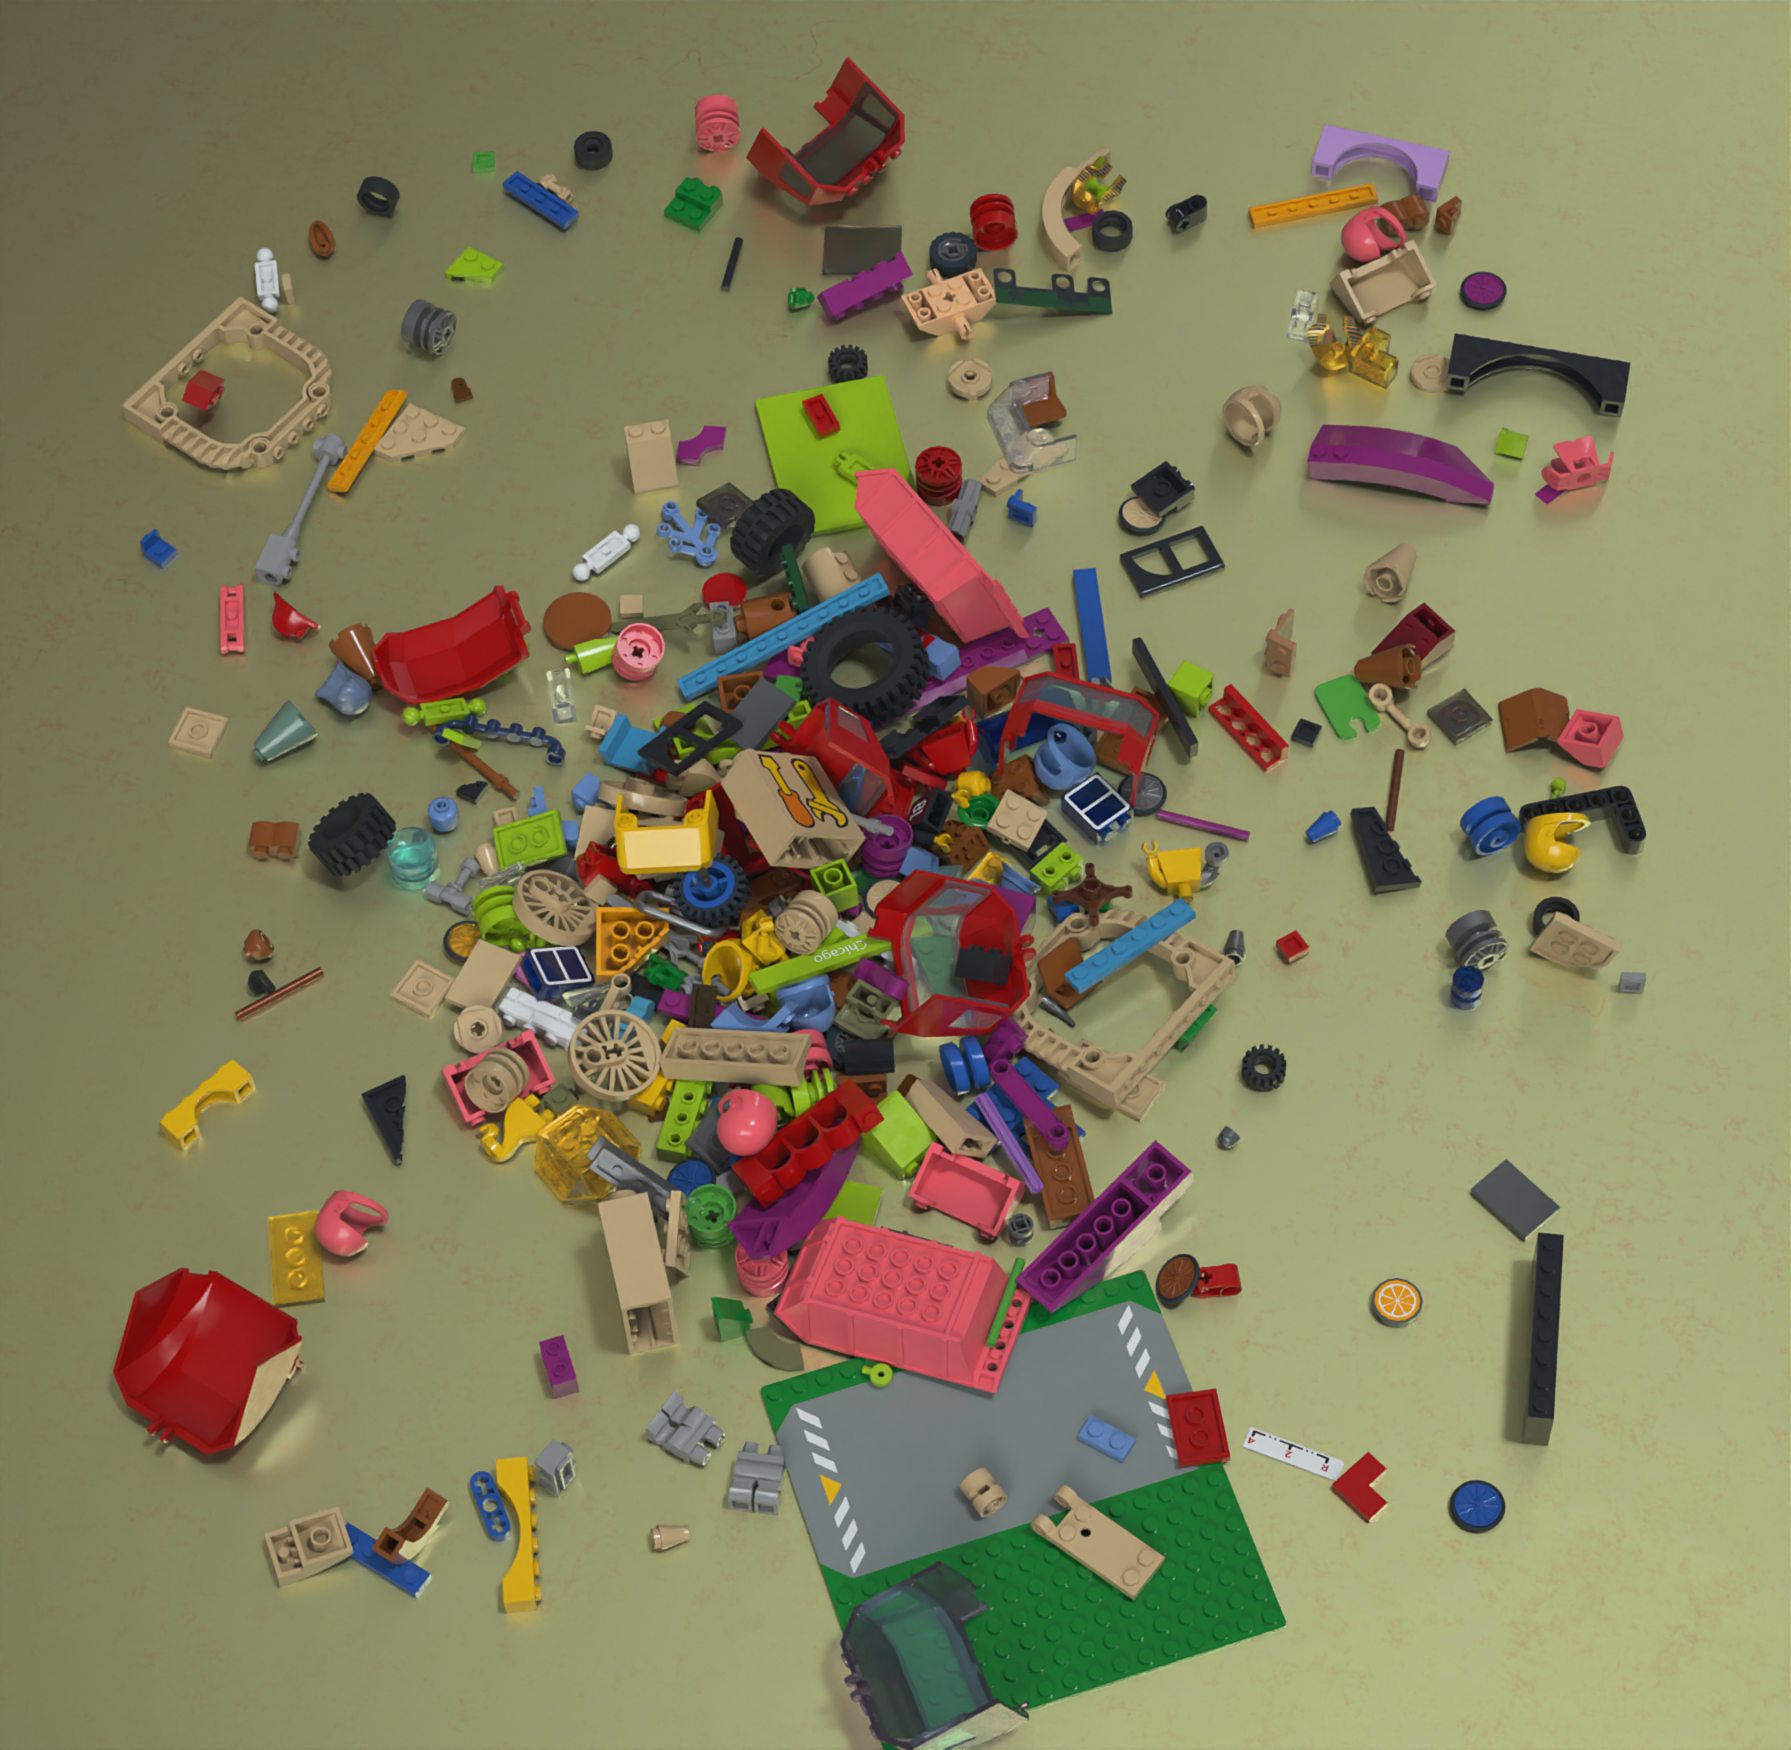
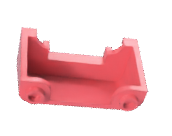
M532 1029L521 1033L514 1040L513 1038L509 1039L507 1042L467 1060H462L457 1065L451 1064L442 1068L439 1072L465 1123L471 1122L472 1126L485 1120V1115L491 1113L480 1109L471 1101L466 1093L464 1084L467 1074L495 1048H507L514 1051L528 1066L530 1073L529 1084L517 1097L522 1099L536 1092L540 1096L552 1090L551 1085L556 1081Z
M932 1141L908 1196L914 1199L913 1204L923 1209H927L929 1205L981 1229L980 1235L993 1240L994 1236L1000 1237L1024 1196L1027 1185L1023 1181L968 1156L952 1153L948 1147Z

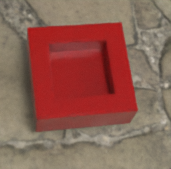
M1297 930L1276 940V947L1288 963L1309 953L1310 947Z

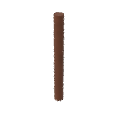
M1397 749L1394 757L1385 823L1389 831H1394L1405 754V751L1402 749Z
M318 967L235 1012L238 1020H242L322 977L324 973Z

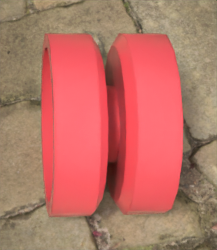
M814 1029L792 1032L811 1035L812 1044L807 1055L803 1074L808 1083L811 1082L812 1070H816L819 1080H822L821 1070L823 1068H829L830 1073L833 1070V1061L830 1053L827 1051L824 1035Z

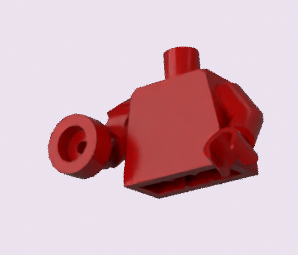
M972 708L973 715L971 718H966L965 710H962V718L966 720L967 724L964 725L962 721L930 733L906 751V757L917 763L919 768L926 772L940 773L941 775L952 772L955 779H957L962 772H967L965 767L972 764V757L977 751L979 737L977 725L973 721L976 717L975 709Z
M590 841L586 852L576 858L577 873L585 888L598 874H601L617 885L618 891L616 893H627V890H629L634 900L642 891H653L648 878L638 880L635 874H625L620 870L617 850Z

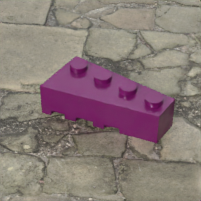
M902 251L895 254L889 262L886 263L883 260L870 268L871 271L867 272V270H864L853 276L852 280L846 279L821 292L817 299L828 320L834 317L836 320H839L848 315L847 311L853 308L855 311L867 306L865 302L871 299L873 302L884 298V293L890 290L892 293L903 289V284L913 273Z

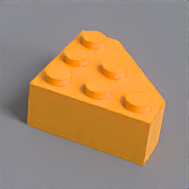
M597 907L596 985H612V978L619 973L631 976L649 959L650 953H655L668 941L669 923L643 914L636 907ZM657 908L669 913V908Z

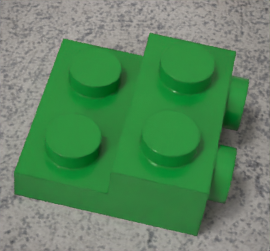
M686 177L675 190L676 196L664 209V216L700 232L723 206L722 193L716 186L708 187L704 185L697 177L693 179Z

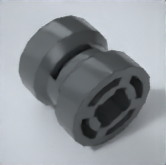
M1022 1213L1012 1216L1008 1223L1009 1240L1014 1246L1025 1247L1033 1240V1221L1031 1217Z

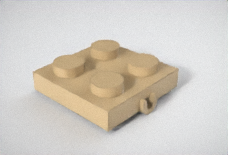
M1007 789L985 830L1002 838L1001 841L1004 844L1009 845L1011 843L1027 852L1048 811Z

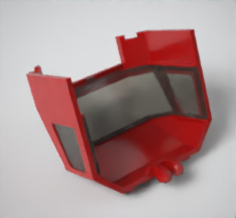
M849 57L844 60L831 87L825 92L828 95L822 103L817 101L813 106L830 124L809 143L804 144L796 154H793L786 147L783 148L763 127L760 129L746 157L768 181L792 195L807 207L842 201L846 196L852 197L859 190V185L862 183L866 185L874 177L872 174L876 171L879 173L883 171L890 159L894 161L903 152L901 148L905 143L904 114Z

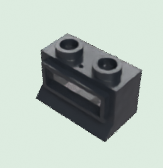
M905 583L904 585H898L892 605L886 610L889 612L892 609L897 612L898 616L900 614L904 615L907 621L910 620L914 628L927 629L933 603L927 598L926 594L918 589V586L912 583Z

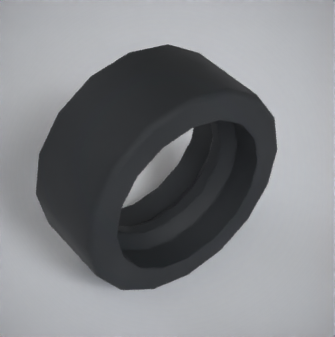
M377 176L364 179L357 193V200L365 210L381 216L393 213L400 198L399 190L393 183ZM370 192L380 194L387 200L379 199Z
M1115 210L1105 211L1094 219L1092 239L1100 249L1115 252L1125 249L1131 243L1133 238L1132 221L1123 212ZM1113 225L1125 230L1123 234L1115 237L1105 236L1100 232L1102 228Z
M1563 897L1543 899L1534 911L1533 929L1538 936L1545 927L1542 921L1543 915L1551 911L1567 914L1573 920L1580 922L1579 911L1575 904Z

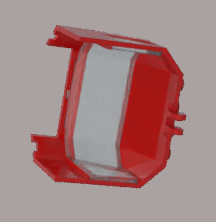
M915 869L876 904L874 915L877 918L874 928L869 927L867 937L891 942L895 973L910 983L904 993L903 1000H900L903 1021L899 1022L888 1019L879 1021L883 1025L891 1027L890 1029L894 1032L924 1038L987 1035L1012 1015L1030 996L1025 962L1032 960L1036 956V949L1033 947L1027 948L1033 944L1034 937L1030 934L1020 936L1016 910L992 885ZM970 945L985 947L984 952H988L989 948L1003 950L1002 955L1011 956L1012 960L1007 986L955 977L959 949H970Z

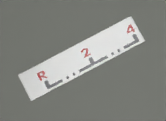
M1250 1427L1242 1446L1334 1481L1339 1478L1345 1464L1344 1461L1252 1427Z

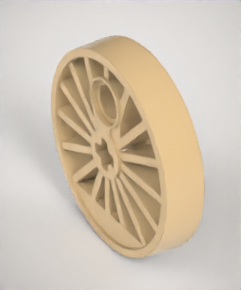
M626 777V782L600 780L598 799L617 805L618 795H623L626 806L629 809L667 816H683L687 798L656 789L654 784L645 780Z
M534 870L526 873L518 882L512 896L513 909L522 924L538 937L561 946L581 945L596 931L597 907L599 906L597 902L585 895L583 891L585 888L566 875L549 870Z
M607 1009L592 1013L579 1023L571 1037L567 1057L574 1079L585 1091L603 1100L625 1101L642 1093L653 1082L660 1068L661 1050L654 1032L643 1020L626 1011ZM606 1020L614 1021L612 1037ZM599 1022L602 1035L592 1023ZM621 1022L628 1025L622 1038L618 1040ZM585 1028L593 1037V1039L580 1031ZM632 1030L634 1038L625 1044L624 1042ZM576 1040L588 1047L576 1046ZM637 1044L636 1048L629 1049L633 1045ZM576 1054L581 1055L579 1060L576 1059ZM587 1056L593 1057L596 1062H591ZM609 1070L608 1087L606 1090L599 1086ZM602 1071L595 1084L588 1079L595 1072ZM634 1074L643 1078L646 1082L641 1084ZM615 1075L621 1092L614 1091ZM625 1078L633 1086V1090H628Z

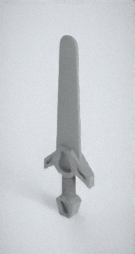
M610 894L607 897V903L611 907H635L617 894ZM669 928V939L663 947L670 952L671 963L678 968V958L685 956L699 966V972H702L703 962L706 957L702 958V956L690 949V944L697 943L698 937L695 934L679 935Z

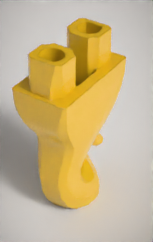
M533 1094L528 1095L523 1100L517 1097L509 1105L504 1116L503 1142L499 1144L496 1141L499 1133L497 1125L488 1123L479 1128L481 1133L486 1132L481 1139V1146L494 1161H506L515 1154L523 1143L535 1142L549 1135L548 1129L556 1122L555 1114L549 1108H546L538 1115L535 1111L541 1107V1103Z

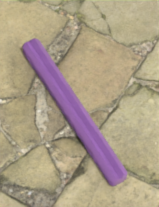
M980 1093L975 1098V1103L1032 1194L1040 1193L1044 1188V1184L987 1093Z

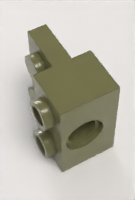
M858 979L845 997L847 1002L834 1018V1025L860 1040L881 1038L886 1031H891V1027L883 1025L879 1021L882 1019L898 1021L902 1016L899 1001Z

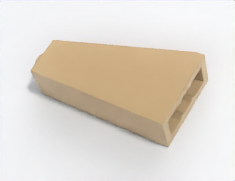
M917 1079L904 1098L952 1153L985 1159L998 1140L994 1134L934 1082Z

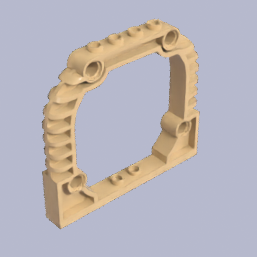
M240 296L122 404V409L126 420L162 443L168 441L172 446H176L180 451L187 453L191 458L198 460L203 465H208L210 468H223L228 471L234 470L236 467H242V469L253 466L267 468L277 459H280L292 445L298 442L299 438L311 430L314 424L326 416L332 408L333 400L330 391L332 372L326 356L316 346L309 344L308 341L301 339L297 334L291 333L287 328L280 326L277 318ZM220 341L226 345L249 343L250 348L256 351L269 348L302 368L311 377L302 387L303 398L266 433L258 432L252 434L240 444L218 442L182 421L177 406L174 403L168 402L166 393L169 388L182 376H185Z
M1110 909L1106 913L1099 915V925L1093 927L1089 922L1090 914L1073 913L1062 924H1058L1054 932L1041 942L1036 950V956L1032 960L1025 962L1030 996L1010 1016L1029 1036L1023 1043V1048L1027 1052L1033 1053L1037 1058L1043 1059L1049 1065L1055 1066L1061 1072L1067 1073L1070 1076V1081L1117 1107L1236 976L1234 960L1189 935L1184 939L1180 934L1172 933L1149 948L1148 951L1172 964L1174 976L1178 980L1188 982L1191 996L1176 1012L1169 1016L1161 1029L1155 1031L1152 1039L1137 1055L1130 1051L1104 1054L1103 1049L1096 1045L1082 1049L1044 1028L1030 1016L1039 1003L1038 990L1044 985L1037 968V962L1070 937L1076 940L1079 950L1082 952L1092 948L1101 938H1120L1148 918L1131 910L1119 911V909Z

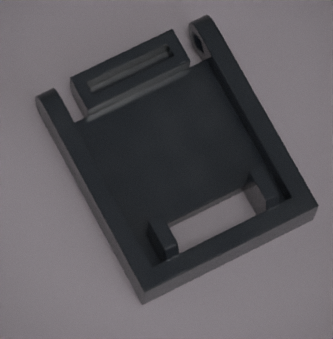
M1046 818L1027 852L1011 843L1009 845L1004 844L1001 841L1002 838L996 836L1029 871L1059 844L1064 842L1068 845V840ZM1048 845L1052 846L1043 854L1037 856V853L1043 850L1045 847H1047Z

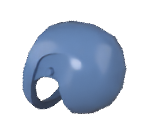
M1065 723L1052 726L1047 735L1048 743L1040 745L1034 756L1036 776L1042 783L1053 790H1071L1084 783L1090 777L1096 765V755L1092 745L1076 728ZM1057 730L1063 731L1067 735L1066 740L1061 744L1056 743L1054 739V732Z
M827 974L815 976L776 990V997L781 1007L791 999L799 1005L793 1011L796 1016L788 1023L795 1031L814 1029L823 1033L834 1023L836 1007L832 996L835 994L834 991L830 990L829 984L831 982Z

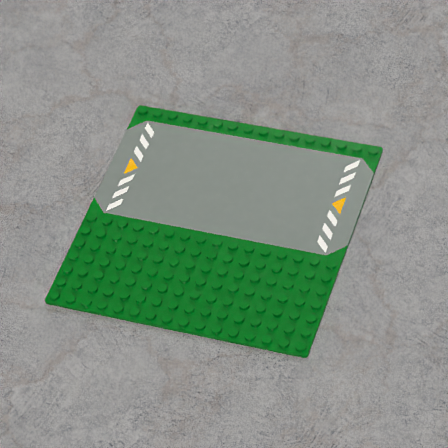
M1143 1270L1099 1282L1053 1313L1048 1311L1039 1302L1031 1303L997 1394L890 1365L888 1366L893 1371V1380L888 1386L880 1388L870 1381L869 1375L862 1373L864 1365L872 1368L879 1364V1362L860 1357L761 1388L762 1398L778 1444L782 1446L784 1462L883 1750H910L1284 1629L1286 1626L1285 1617L1222 1462L1179 1468L1166 1405V1395L1193 1392ZM1007 1325L1005 1328L1010 1329L1013 1326ZM999 1346L997 1349L1002 1350L1005 1347ZM992 1367V1368L989 1369V1371H995V1370H996V1368H994V1367ZM1091 1415L1136 1439L1134 1447L1123 1463L1078 1440V1434ZM980 1468H987L994 1477L995 1484H998L1008 1496L1006 1503L997 1512L987 1517H981L972 1506L973 1500L969 1501L960 1490L962 1481L969 1474ZM1061 1485L1070 1487L1079 1498L1165 1557L1164 1563L1134 1600L1046 1538L1038 1535L1031 1528L1030 1524L1038 1514L1047 1516L1057 1527L1070 1512L1069 1509L1060 1505L1054 1498V1494ZM1087 1529L1081 1531L1083 1537H1088L1091 1534Z

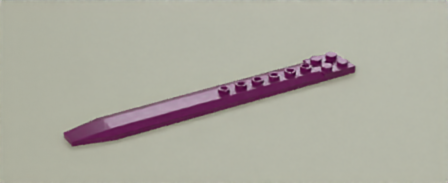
M1048 607L1023 618L1025 622L1022 623L1030 636L1029 638L1019 637L1008 626L958 648L961 665L944 681L930 674L929 680H925L927 684L926 690L919 689L922 695L920 700L912 699L914 707L911 710L905 707L902 709L905 714L904 716L899 718L895 714L892 716V719L896 722L919 712L939 696L957 695L966 691V677L973 670H978L985 665L1016 669L1052 653V645L1070 643V639ZM1035 632H1042V637H1039L1038 635H1033L1035 634ZM886 720L881 721L882 727L889 725ZM874 725L872 726L873 731H876V730L880 729V728H875ZM776 746L762 751L778 753L782 747Z

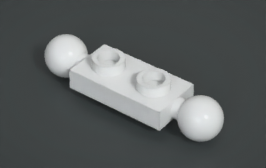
M261 248L256 255L258 263H255L257 293L259 301H262V309L272 314L279 307L277 301L280 298L278 268L276 260H273V252L269 248Z
M628 524L624 527L622 535L617 531L612 532L582 556L584 563H578L573 567V576L577 580L583 581L590 576V570L599 574L631 549L630 542H634L640 537L639 527L635 524Z

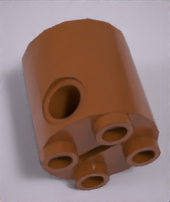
M790 591L740 601L741 613L734 616L737 633L745 635L749 642L796 617L795 609L792 610L791 606L792 597Z

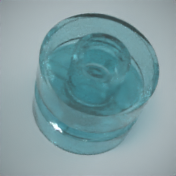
M407 827L395 832L393 839L387 842L389 845L386 848L391 875L395 883L407 890H421L426 888L431 881L435 882L440 874L441 866L433 836L425 829L419 827Z

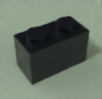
M970 945V949H959L955 977L1007 986L1012 960L1011 956L1002 955L1003 950L989 948L988 952H984L985 947Z

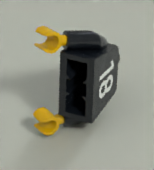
M935 786L915 801L906 819L912 827L913 839L933 846L938 844L943 852H951L947 844H955L948 834H942L939 837L938 835L942 832L953 801H957L961 808L969 807L968 800H971L969 793L965 789H961L956 794H953V791H942Z

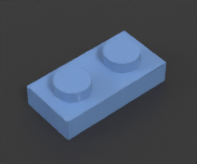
M1093 1415L1089 1417L1078 1434V1440L1121 1463L1125 1461L1136 1443V1439Z

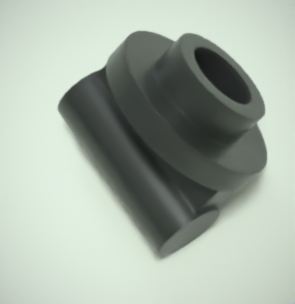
M263 970L252 971L249 975L248 985L254 994L272 993L276 989Z

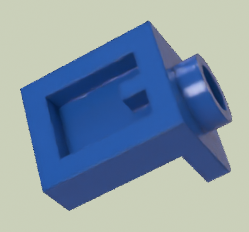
M1018 489L1015 495H1011L1007 502L1009 518L1033 527L1037 521V507L1028 502H1023V490Z
M156 529L146 534L140 541L143 556L162 569L178 556L177 549L161 539L159 531Z
M1052 896L1046 898L1047 905L1057 917L1058 924H1062L1071 914L1080 913L1079 905L1076 903L1061 901L1059 904H1055L1052 902Z

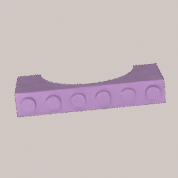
M1325 124L1312 160L1311 176L1332 180L1335 173L1350 161L1365 157L1385 158L1400 164L1411 174L1416 185L1415 194H1419L1422 200L1436 202L1448 167L1450 151Z

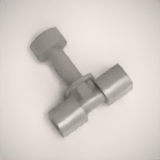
M471 858L463 860L460 865L462 872L454 883H448L446 886L431 881L425 889L426 898L440 904L443 901L451 903L454 910L467 915L472 910L473 899L465 895L461 888L469 877H475L481 869L480 865Z

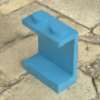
M618 714L598 748V752L605 764L652 777L655 770L659 767L639 756L637 751L666 730L667 727L662 726L657 734L632 727L626 715ZM672 741L668 745L667 750L671 747Z

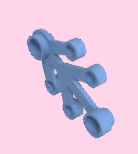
M674 501L666 502L662 506V518L666 521H674L682 532L672 530L667 523H660L657 526V535L661 538H671L668 546L671 552L695 556L697 562L703 566L712 565L718 555L713 547L716 538L720 536V526L715 523L707 526L706 534L708 537L704 545L700 540L704 523L708 521L709 514L707 510H696L695 524L692 530L680 515L678 504ZM682 541L691 543L694 547L682 545Z

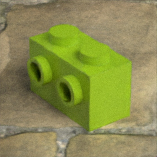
M1062 842L1030 870V881L1041 887L1040 892L1047 898L1051 897L1053 891H1064L1071 881L1080 878L1084 871L1083 857Z

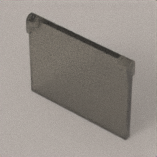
M825 225L823 275H856L864 270H867V272L871 271L870 268L883 260L886 263L889 262L895 254L901 252L902 225Z

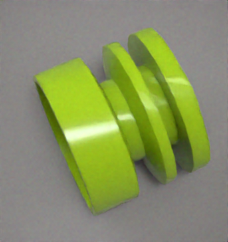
M510 885L491 887L482 891L472 901L471 908L475 915V920L479 924L478 929L483 941L498 947L509 946L512 938L516 936L526 937L530 930L522 924L513 909L512 896L516 889L515 887Z
M829 1068L821 1070L822 1080H819L817 1071L812 1070L811 1082L807 1083L806 1077L803 1074L801 1086H787L796 1118L836 1089L835 1081L831 1077Z

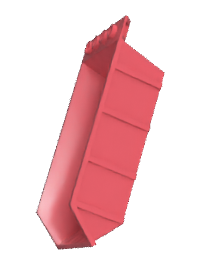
M894 468L855 472L854 476L858 480L854 508L883 551L912 584L918 586L922 593L927 595V598L933 603V609L964 644L1007 626H1010L1021 638L1030 637L1022 625L1025 622L1024 619L1017 612V608L1013 605L997 579L992 580Z
M839 1215L837 1218L821 1219L806 1235L773 1314L805 1343L997 1394L1033 1296L1021 1285L1017 1284L994 1348L987 1347L985 1342L1009 1279L993 1257L985 1256L979 1251L974 1253L939 1244L938 1241L932 1239L927 1241L889 1231V1228L886 1227L881 1229L846 1220L844 1216ZM1015 1304H1020V1305H1021L1020 1307H1017V1308H1016V1307H1013ZM1007 1325L1013 1326L1010 1329L1005 1328ZM999 1346L1005 1347L1002 1350L997 1349ZM992 1367L996 1368L995 1371H989Z

